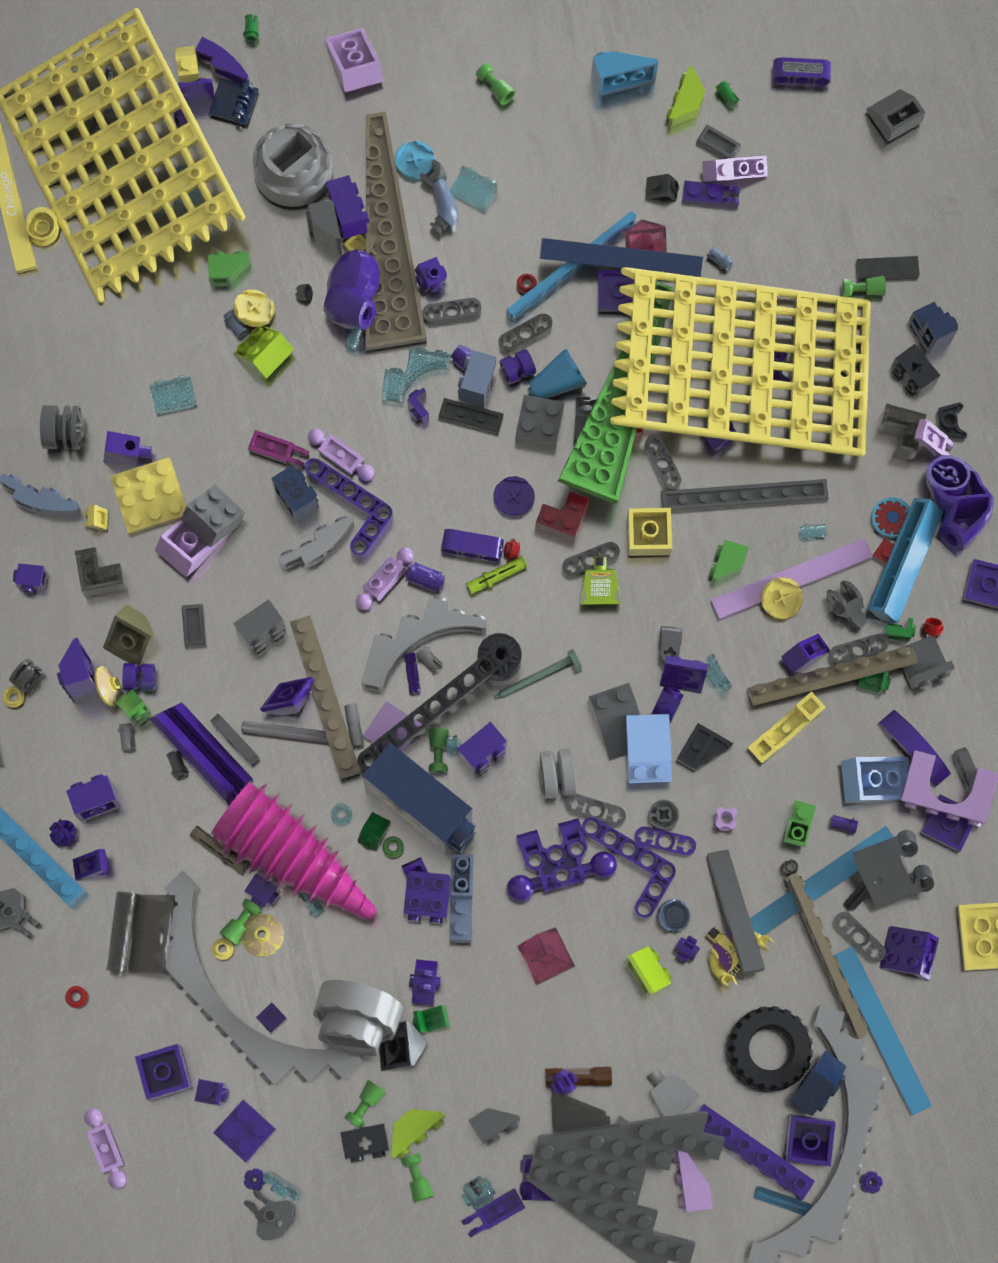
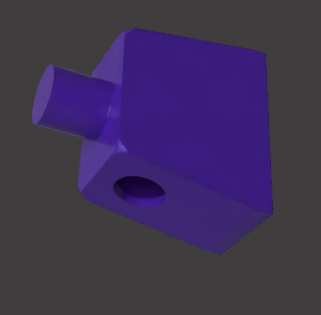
M107 431L103 462L137 465L138 457L151 459L152 447L140 445L141 438L138 436Z

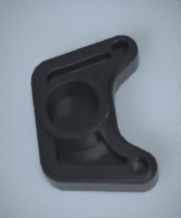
M960 402L940 407L936 413L938 429L947 435L949 440L964 441L967 438V433L960 429L958 425L957 414L963 409V404Z

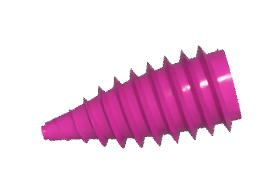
M249 782L233 800L211 831V835L214 836L213 842L219 840L224 844L222 855L232 850L238 853L236 865L244 860H248L251 862L249 873L260 868L265 871L263 882L272 877L279 879L277 890L282 889L286 885L294 887L293 898L303 892L309 895V904L315 899L326 902V907L333 905L341 908L342 911H347L357 917L370 921L377 912L374 908L375 905L356 885L357 880L353 881L346 872L348 865L341 867L336 860L339 850L329 853L326 848L328 837L318 841L314 836L317 825L307 830L303 825L305 814L295 819L290 814L292 804L284 808L278 804L280 793L272 798L265 793L267 783L258 788Z

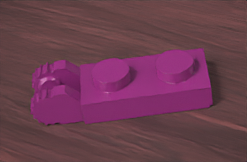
M257 430L254 431L248 446V451L284 464L289 463L298 468H303L305 463L290 457L292 451L304 457H308L309 454L308 450L296 446L292 442Z

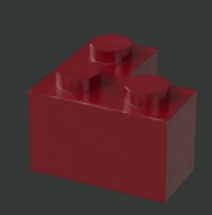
M569 492L563 510L542 504L535 523V529L574 543L588 508L589 498Z

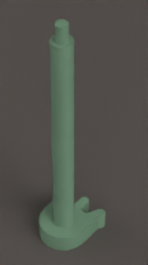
M571 649L567 651L568 657L500 690V693L494 696L496 699L501 696L503 698L570 663L573 664L576 672L582 670L581 662L575 651Z

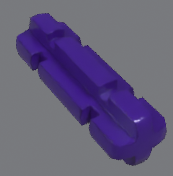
M410 652L404 655L405 663L407 664V680L410 683L408 685L409 693L418 694L421 690L420 683H418V668L415 663L417 662L416 654Z

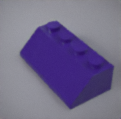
M74 638L58 665L60 672L57 673V678L60 686L62 685L69 698H73L76 704L100 696L96 689L94 669L90 656L79 638Z

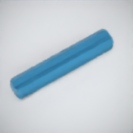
M757 1186L754 1192V1198L801 1215H805L814 1206L811 1203L761 1186Z

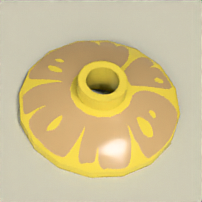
M99 666L94 673L96 689L103 702L110 707H114L120 699V682L109 669Z
M257 914L251 916L244 923L243 926L246 929L241 936L243 947L250 954L257 957H266L274 954L281 947L284 931L281 923L275 917L269 914ZM263 930L266 932L264 938L258 937L259 931Z

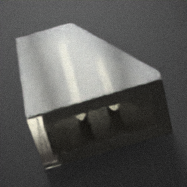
M551 1091L553 1133L611 1125L610 1116H606V1111L569 1096H562L559 1092L555 1094L554 1091Z

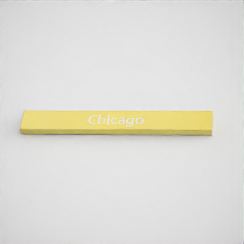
M0 122V208L15 269L18 274L37 269L30 238L26 231L22 205Z

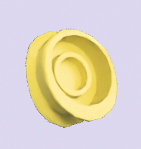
M38 207L29 212L25 226L30 241L41 247L52 244L59 234V224L55 214L46 207Z

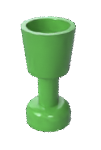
M485 63L476 71V77L480 80L486 79L492 85L491 92L501 105L508 103L514 97L516 91L502 79L497 80L492 75V66L489 63Z
M885 276L867 278L865 283H852L851 279H843V297H850L853 291H865L866 295L885 296Z
M430 728L428 729L430 749H434V763L429 765V772L447 773V764L442 763L443 750L447 749L449 729Z
M247 898L242 902L244 910L236 920L232 918L219 932L220 935L230 940L234 945H237L246 928L243 925L251 914L257 915L261 911L256 904Z
M367 1080L359 1096L362 1099L361 1103L354 1113L350 1111L344 1118L361 1128L364 1124V1120L361 1117L368 1106L374 1107L386 1091Z
M419 1153L401 1159L402 1165L409 1167L413 1181L410 1182L413 1203L434 1196L426 1177L421 1178L417 1165L421 1161Z

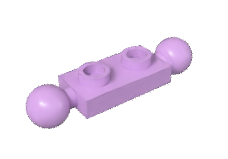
M312 429L308 433V440L311 444L321 445L318 452L352 476L357 471L358 477L363 481H369L373 478L374 469L370 465L361 464L364 461V457L335 436L330 434L326 439L320 429Z
M401 548L397 552L396 560L389 557L364 584L362 588L367 593L357 596L355 604L358 609L368 610L372 605L373 597L380 601L406 572L403 564L410 563L414 557L413 551L410 548Z
M89 1109L84 1115V1121L87 1125L92 1126V1130L86 1133L101 1173H110L108 1183L112 1188H122L125 1185L126 1177L117 1168L124 1164L108 1123L100 1124L102 1115L99 1110Z

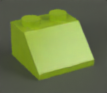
M649 946L627 956L625 960L647 999L671 984L670 979L672 978L667 968H662L659 964L660 957L654 948L650 949Z

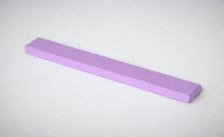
M865 538L713 598L711 599V604L718 620L760 604L762 589L766 583L774 578H790L800 588L873 558V555Z

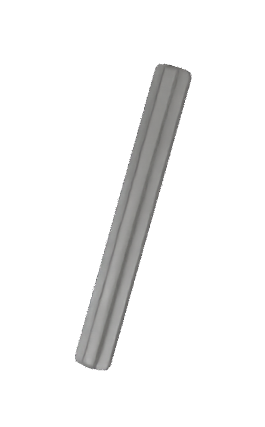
M243 721L241 725L243 733L328 744L325 731L251 721Z

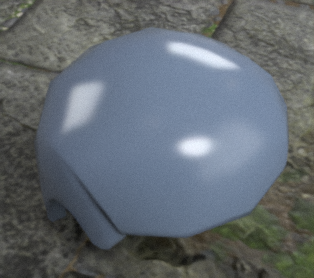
M679 899L667 900L661 904L658 910V921L666 931H681L689 924L691 919L690 908L684 901Z

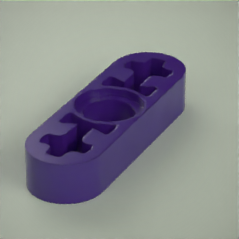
M643 826L638 828L634 835L635 842L648 849L688 857L696 849V842L692 837ZM643 831L647 832L648 837H654V833L658 834L655 839V845L651 844L653 840L650 839L641 842L638 834L641 835ZM668 836L671 839V845L666 848L662 847L659 844V838ZM675 838L679 839L677 842L679 844H684L685 841H688L692 849H688L685 852L683 847L677 846L676 850H673Z

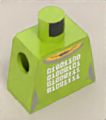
M595 556L594 569L584 570L580 594L581 605L621 604L616 571L614 568H606V556Z

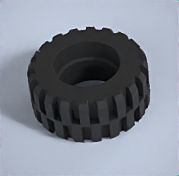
M777 1006L759 1007L740 1018L732 1028L727 1041L728 1062L730 1067L734 1069L736 1077L740 1078L746 1086L753 1087L754 1090L767 1092L787 1089L801 1080L811 1065L810 1060L813 1057V1050L811 1048L813 1044L812 1037H809L807 1026L801 1023L802 1019L791 1014V1011L779 1009ZM770 1028L780 1031L785 1035L790 1044V1056L787 1062L779 1069H763L757 1066L750 1056V1041L762 1029Z

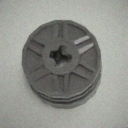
M43 405L40 415V440L42 448L57 449L60 440H62L65 449H69L72 444L73 449L79 450L84 434L81 407L73 406L71 413L70 406L66 405L63 414L60 415L58 405Z

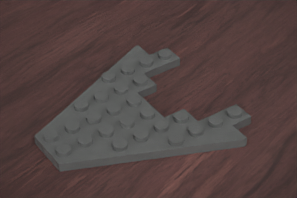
M707 1111L539 1135L527 1180L636 1262L667 1263L670 1260L678 1263H691L695 1241L653 1231L658 1210L637 1205L647 1166L670 1171L675 1150L719 1161L725 1139L723 1136L704 1132L708 1117Z

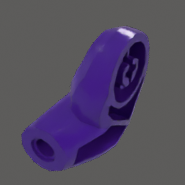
M349 250L338 259L331 269L327 280V294L323 311L335 325L365 330L371 326L376 314L375 303L371 299L376 294L379 286V266L376 259L367 252Z
M941 455L934 458L928 464L926 484L935 504L946 512L939 529L940 539L951 550L962 551L981 533L990 521L994 497L984 486L979 474L968 463L952 455Z

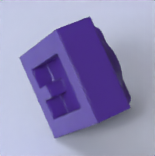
M199 1079L194 1101L221 1106L222 1102H226L228 1089L225 1088L224 1083Z

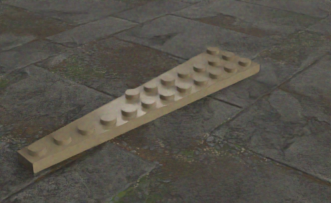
M386 112L367 114L366 211L370 223L366 224L368 230L366 232V252L376 259L379 266V286L376 294L371 299L375 303L376 314L371 326L366 329V351L427 341Z

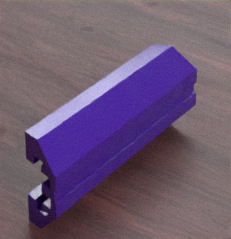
M182 702L149 718L154 726L228 806H230L249 782L252 783L253 778Z

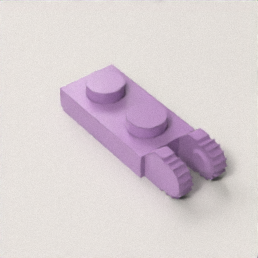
M920 419L915 439L935 454L936 457L950 455L945 451V448L952 449L954 443L926 419Z

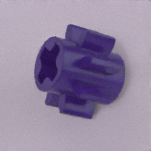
M59 819L58 822H54L49 828L52 831L49 835L50 839L58 846L64 845L66 847L68 843L71 844L76 838V835H74L76 831L75 826L69 820Z
M690 935L687 939L681 937L673 950L678 953L676 959L683 963L687 959L693 962L700 949L696 945L698 940Z
M563 1069L551 1076L554 1082L550 1086L555 1094L560 1092L562 1096H565L576 1089L574 1083L578 1080L573 1071L568 1073L566 1069Z

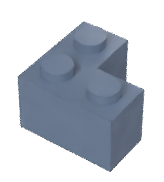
M472 350L471 356L466 357L464 368L467 369L465 375H461L458 382L460 401L482 408L485 407L490 391V382L496 366V356Z

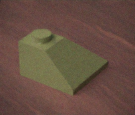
M126 604L114 616L103 648L129 663H137L138 666H141L153 636L145 614Z

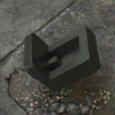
M669 173L647 177L646 197L653 199L668 196L672 200L677 199L679 184Z

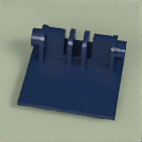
M220 78L208 115L247 125L259 88L252 87V82L248 80L240 84Z

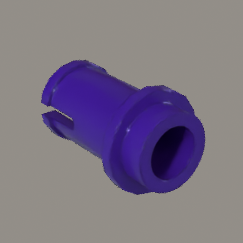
M833 815L830 828L847 831L849 834L856 833L858 821L855 818L848 819Z

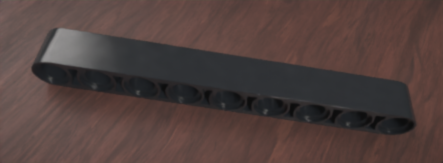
M498 644L363 750L358 755V765L362 769L368 770L370 766L364 763V756L370 754L373 757L374 763L383 752L380 749L383 741L392 743L398 749L404 746L509 663L514 655L512 648L506 644ZM502 647L508 650V657L504 660H501L497 654L498 650ZM484 661H489L491 664V670L488 673H484L481 670V664ZM468 674L474 677V684L472 686H467L464 683V678ZM452 687L458 693L457 697L453 700L447 696L448 690ZM433 701H438L441 705L440 711L437 713H433L430 709ZM417 714L422 715L424 718L421 726H416L414 723V717ZM401 727L407 731V736L403 740L397 736V731Z

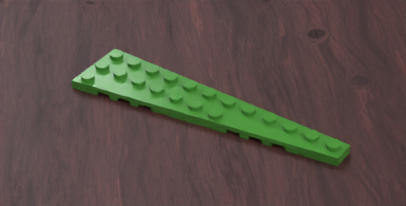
M655 281V290L673 292V287ZM654 298V308L668 310L670 300ZM653 316L652 327L663 328L666 318ZM629 334L627 335V337H626L625 340L630 339V335H629ZM652 335L651 345L659 346L661 336ZM620 350L616 360L628 358L629 354ZM651 354L650 364H654L656 354ZM613 364L557 482L616 504L619 500L637 428L612 425L610 423L612 417L625 414V410L611 403L613 398L626 396V391L612 384L613 380L627 377V372L615 367Z

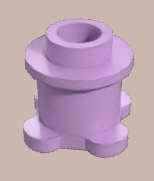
M719 807L714 818L716 827L721 831L734 829L737 826L735 820L737 810L735 808L724 809ZM726 817L729 820V822L724 823L722 821V818Z

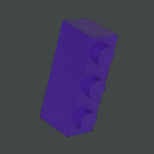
M349 175L327 181L328 195L330 200H333L335 214L344 239L368 232L366 224L370 223L367 211H362L364 204L361 196L357 197L356 195L359 194L356 182L352 183Z

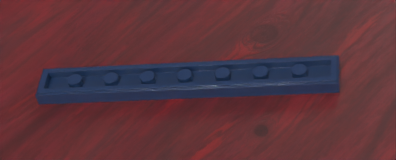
M547 238L541 239L539 259L615 268L628 267L701 277L703 256Z

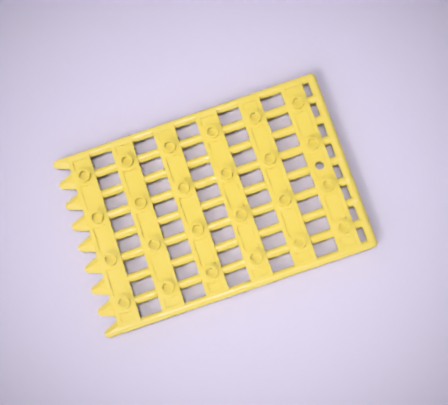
M138 8L130 10L0 88V107L98 303L104 301L103 288L107 285L116 293L121 292V277L124 275L132 282L138 283V267L141 265L145 266L150 272H156L157 256L161 255L168 262H173V247L177 244L186 252H191V236L196 234L200 239L208 242L210 238L208 226L214 224L221 231H226V216L230 213L239 221L245 219V215ZM135 18V22L125 27V23ZM118 29V32L110 37L107 36L108 33ZM98 39L101 40L100 43L96 44L93 47H90V44H92L93 42L97 41ZM146 41L153 55L142 60L136 47ZM83 49V53L73 58V54ZM129 52L136 65L125 71L118 57ZM66 59L67 62L56 68V64ZM112 62L118 76L108 81L101 68ZM78 67V71L73 73V69ZM46 70H49L48 74L44 75L41 78L38 77V75H40L41 73L45 72ZM95 72L101 86L90 91L84 78ZM164 75L170 89L159 94L153 81ZM32 80L33 83L22 89L21 85ZM78 83L84 96L73 102L67 88ZM146 85L153 99L142 105L136 91ZM13 90L15 91L13 95L5 99L4 96ZM60 93L66 107L56 112L50 98ZM129 95L135 110L125 115L118 101ZM43 103L49 117L39 122L33 108ZM112 106L118 120L107 125L101 112ZM181 109L188 123L177 129L171 114ZM26 113L32 127L22 132L16 118ZM94 116L101 130L90 136L84 122ZM164 119L170 133L160 139L153 125ZM77 126L83 141L73 146L67 132ZM147 130L153 143L142 149L136 135ZM60 136L66 151L56 156L49 142ZM129 140L136 154L125 159L118 146ZM199 143L205 158L195 163L188 149ZM43 147L49 161L38 166L32 153ZM111 150L118 164L108 170L101 156ZM181 153L188 168L177 173L170 159ZM94 160L101 174L90 180L84 166ZM164 164L170 178L159 183L153 169ZM77 170L83 185L73 190L66 176ZM146 174L153 188L142 194L136 179ZM216 177L223 192L212 197L205 183ZM60 181L66 195L55 200L49 186ZM129 184L135 199L125 204L118 190ZM199 188L206 202L195 208L188 193ZM112 195L118 209L107 214L101 200ZM181 198L188 212L177 218L171 203ZM94 205L101 219L90 225L83 210ZM163 208L170 223L159 228L153 214ZM77 215L83 229L73 235L66 220ZM146 218L153 233L142 239L135 224ZM129 229L135 243L125 249L118 234ZM111 239L118 253L107 259L101 244ZM94 249L100 264L90 269L83 255Z
M628 267L621 269V273L633 279L634 284L621 286L619 289L621 293L633 298L630 303L618 306L619 311L631 316V321L617 324V329L629 334L630 339L618 341L615 344L616 348L628 353L629 357L614 362L615 367L627 372V377L614 379L612 383L614 386L626 391V396L613 398L611 401L613 405L625 410L624 415L615 416L610 419L612 425L858 457L865 455L871 307L869 300ZM655 281L675 282L674 292L655 290ZM696 285L714 287L715 296L696 295ZM737 291L755 293V303L736 301ZM777 296L795 298V308L777 306ZM654 298L673 300V311L654 308ZM817 301L834 303L835 314L818 312ZM695 303L714 306L713 316L695 314ZM857 307H862V317H857ZM736 309L754 311V321L735 319ZM776 314L795 317L794 327L777 325ZM653 316L672 319V329L652 327ZM816 320L835 322L834 332L816 330ZM694 322L713 324L712 334L693 332ZM857 325L862 326L861 336L856 335ZM735 327L752 329L753 340L735 338ZM775 333L794 335L793 345L775 343ZM652 335L671 337L670 348L651 345ZM816 338L834 340V351L815 348ZM693 340L712 343L711 353L692 351ZM856 343L861 344V354H856ZM734 346L752 348V358L733 356ZM774 351L793 353L792 364L775 362ZM651 354L670 356L669 366L650 364ZM815 357L833 359V369L814 367ZM692 359L711 361L710 372L691 369ZM855 362H860V373L855 372ZM733 364L751 367V377L732 375ZM773 370L792 372V382L773 380ZM649 372L669 375L668 385L649 383ZM841 372L846 373L847 377L841 376ZM814 375L833 377L832 388L815 386ZM690 379L710 380L709 390L690 388ZM855 380L860 381L859 391H854ZM732 383L750 385V396L732 394ZM772 389L791 391V401L772 399ZM648 391L667 393V404L647 402ZM813 394L832 396L831 406L813 404ZM689 396L709 399L708 409L689 407ZM854 399L859 400V410H854ZM730 403L749 404V415L731 413ZM772 407L790 409V420L771 418ZM647 410L666 412V423L646 421ZM812 413L831 415V425L812 423ZM688 415L707 418V428L688 426ZM853 418H858V429L853 428ZM729 422L749 423L748 434L730 432ZM771 426L789 428V439L770 437ZM812 431L830 434V444L811 442ZM853 437H858L857 448L852 447Z

